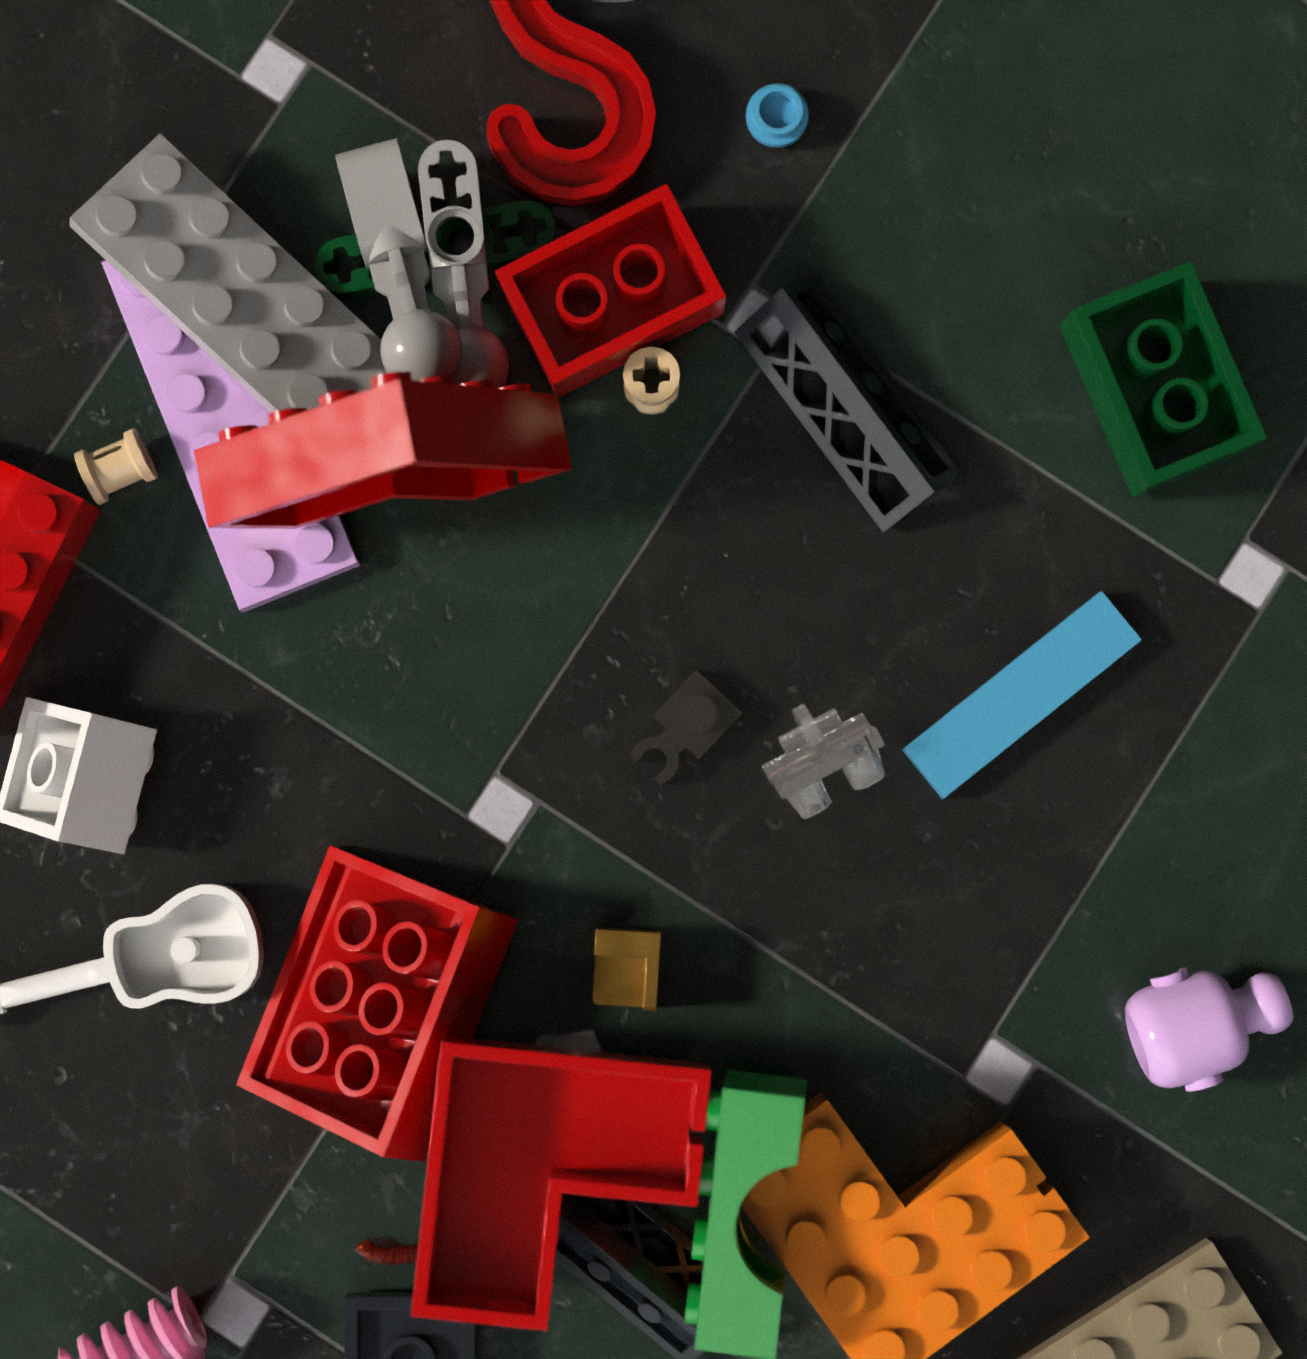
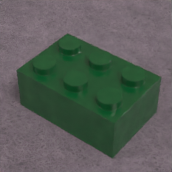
M1191 261L1076 307L1069 312L1059 325L1132 498L1248 452L1267 439Z

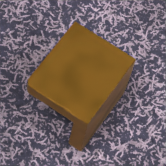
M596 928L593 1002L595 1004L642 1007L643 1011H656L661 931Z

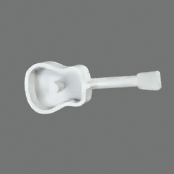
M202 884L188 888L172 897L158 910L149 915L128 917L112 923L106 929L103 938V958L0 983V1014L6 1013V1008L108 982H110L117 999L129 1008L140 1009L165 999H181L201 1004L229 1001L247 992L254 986L261 975L264 949L259 922L249 901L240 891L231 886Z

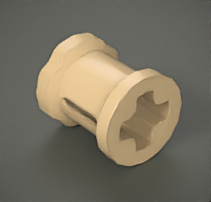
M652 346L641 348L630 355L623 371V387L627 401L633 404L641 413L650 415L663 413L678 398L680 370L677 361L666 350ZM657 369L659 379L664 380L659 383L658 393H646L644 383L639 382L644 380L645 370Z
M135 428L124 432L123 439L92 453H88L84 449L74 453L75 462L82 480L98 505L108 502L109 494L141 479L150 482L158 478L153 461Z

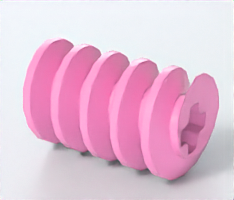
M178 1285L171 1290L174 1309L168 1311L155 1297L148 1301L150 1321L144 1323L134 1310L127 1311L124 1314L127 1333L123 1335L119 1333L111 1322L103 1323L100 1326L103 1345L98 1347L86 1333L80 1335L77 1338L79 1357L76 1359H205L207 1336L193 1302ZM59 1347V1359H75L65 1348Z

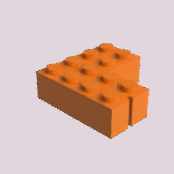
M822 1092L804 1104L797 1165L774 1171L760 1179L748 1191L741 1203L744 1211L850 1359H927L1090 1238L1056 1190L1045 1181L1046 1176L1017 1136L1003 1122H997L897 1196Z

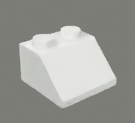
M26 697L0 793V822L56 841L125 854L128 838L134 831L137 823V804L144 777L153 762V743L157 729Z

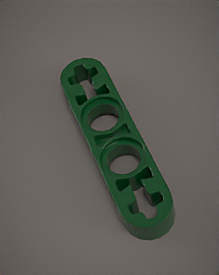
M521 200L482 208L488 272L495 271L557 239V229L553 215L548 208L539 202ZM532 217L535 227H546L545 231L537 233V244L525 246L524 240L519 236L505 238L502 240L506 252L496 254V242L489 224L500 222L502 235L520 230V220L523 218ZM457 218L445 221L437 233V242L440 249L449 255H453L449 249L452 236L461 229L472 228L470 224ZM424 220L420 222L425 237ZM356 234L330 240L318 250L314 262V271L319 282L336 298L352 300L381 294L375 290L370 268L362 267L351 272L352 281L348 283H341L336 274H328V270L337 267V257L340 255H348L352 264L364 263ZM425 253V254H426V258H427V262H428V265H429L428 253Z

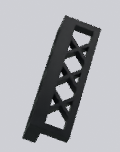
M813 274L782 287L734 331L883 533L896 525L923 502L944 490L962 476L961 472ZM774 316L778 318L789 333L788 354L774 352L759 332ZM803 370L818 372L827 384L826 404L811 402L802 390ZM840 420L856 423L865 435L864 455L849 452L840 441ZM878 471L894 474L910 495L894 509L890 508L877 490Z
M563 1193L556 1259L675 1359H696L705 1352L703 1350H695L697 1325L685 1323L690 1279L702 1278L704 1261L692 1259L693 1240L647 1202L608 1198L617 1205L621 1224L606 1225L593 1214L590 1196ZM640 1237H655L667 1247L671 1266L656 1267L643 1255Z

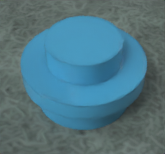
M770 84L759 89L751 97L746 110V123L751 135L761 144L774 148L786 147L796 142L803 135L809 117L808 106L803 96L796 89L784 84Z

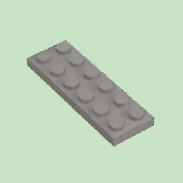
M161 134L156 136L70 217V227L270 413L289 408L314 409L319 407L318 398L324 394L340 390H358L360 393L372 388L370 380L373 377L387 373L381 359L380 347L382 340Z

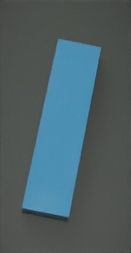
M1100 591L902 750L940 798L943 799L1139 643L1141 638L1106 595Z

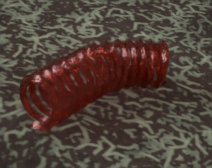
M367 1238L363 1243L362 1241L358 1243L355 1252H359L362 1258L366 1257V1260L370 1259L371 1263L376 1258V1265L379 1264L382 1255V1266L385 1263V1255L387 1265H390L391 1254V1264L394 1266V1251L397 1265L399 1264V1253L400 1262L402 1265L404 1263L403 1250L406 1264L409 1262L408 1251L410 1263H413L412 1252L414 1253V1262L417 1263L419 1245L416 1244L414 1246L411 1244V1246L407 1245L406 1247L402 1245V1247L397 1246V1248L395 1246L384 1248Z

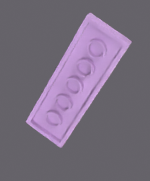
M108 261L101 262L239 610L246 612L360 566L340 515L297 529L208 528L194 450L219 442L218 433L224 429L242 425H256L258 428L268 425V415L270 412Z

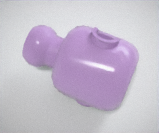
M1187 967L1178 969V972L1150 979L1151 986L1137 991L1127 1001L1125 1006V1020L1130 1041L1147 1078L1153 1084L1162 1088L1169 1089L1184 1085L1188 1092L1202 1090L1223 1082L1221 1073L1239 1066L1246 1059L1249 1052L1248 1034L1257 1031L1265 1034H1276L1285 1030L1293 1022L1292 1006L1286 989L1279 977L1270 973L1256 974L1249 978L1243 987L1232 990L1227 981L1215 972L1202 970L1188 974Z

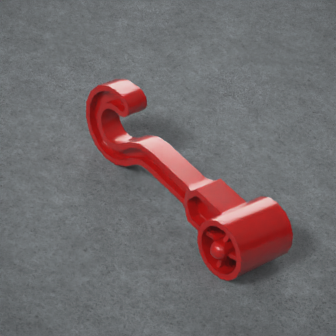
M489 0L502 30L520 55L547 73L582 85L593 92L603 105L606 118L605 127L596 140L586 147L570 150L556 147L546 141L535 127L528 111L521 106L515 104L501 105L491 113L487 122L488 145L495 160L513 185L540 202L577 207L606 200L632 181L651 147L656 109L649 79L627 50L605 36L565 19L554 12L546 0Z

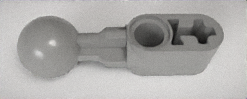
M397 138L335 154L365 266L367 269L370 268L375 290L388 298L393 316V321L388 325L383 334L380 347L381 359L386 372L409 371L412 374V379L415 381L442 375L453 377L459 367L462 356V340L457 328L448 318L430 309L425 291V286L431 278L425 254L428 253V248Z
M441 140L433 143L423 152L418 165L432 294L443 303L445 317L457 328L462 340V356L459 367L453 376L454 384L459 385L469 381L487 379L492 380L493 388H500L505 385L508 379L510 361L506 347L500 338L484 327L481 299L488 292L490 286L477 165L473 154L466 146L453 140ZM453 155L456 165L467 167V174L456 178V192L458 201L469 196L471 197V209L460 206H448L433 213V200L446 202L445 190L441 179L430 177L431 169L441 166V156ZM462 219L472 227L474 241L467 252L461 255H449L440 249L437 242V233L440 226L447 220Z

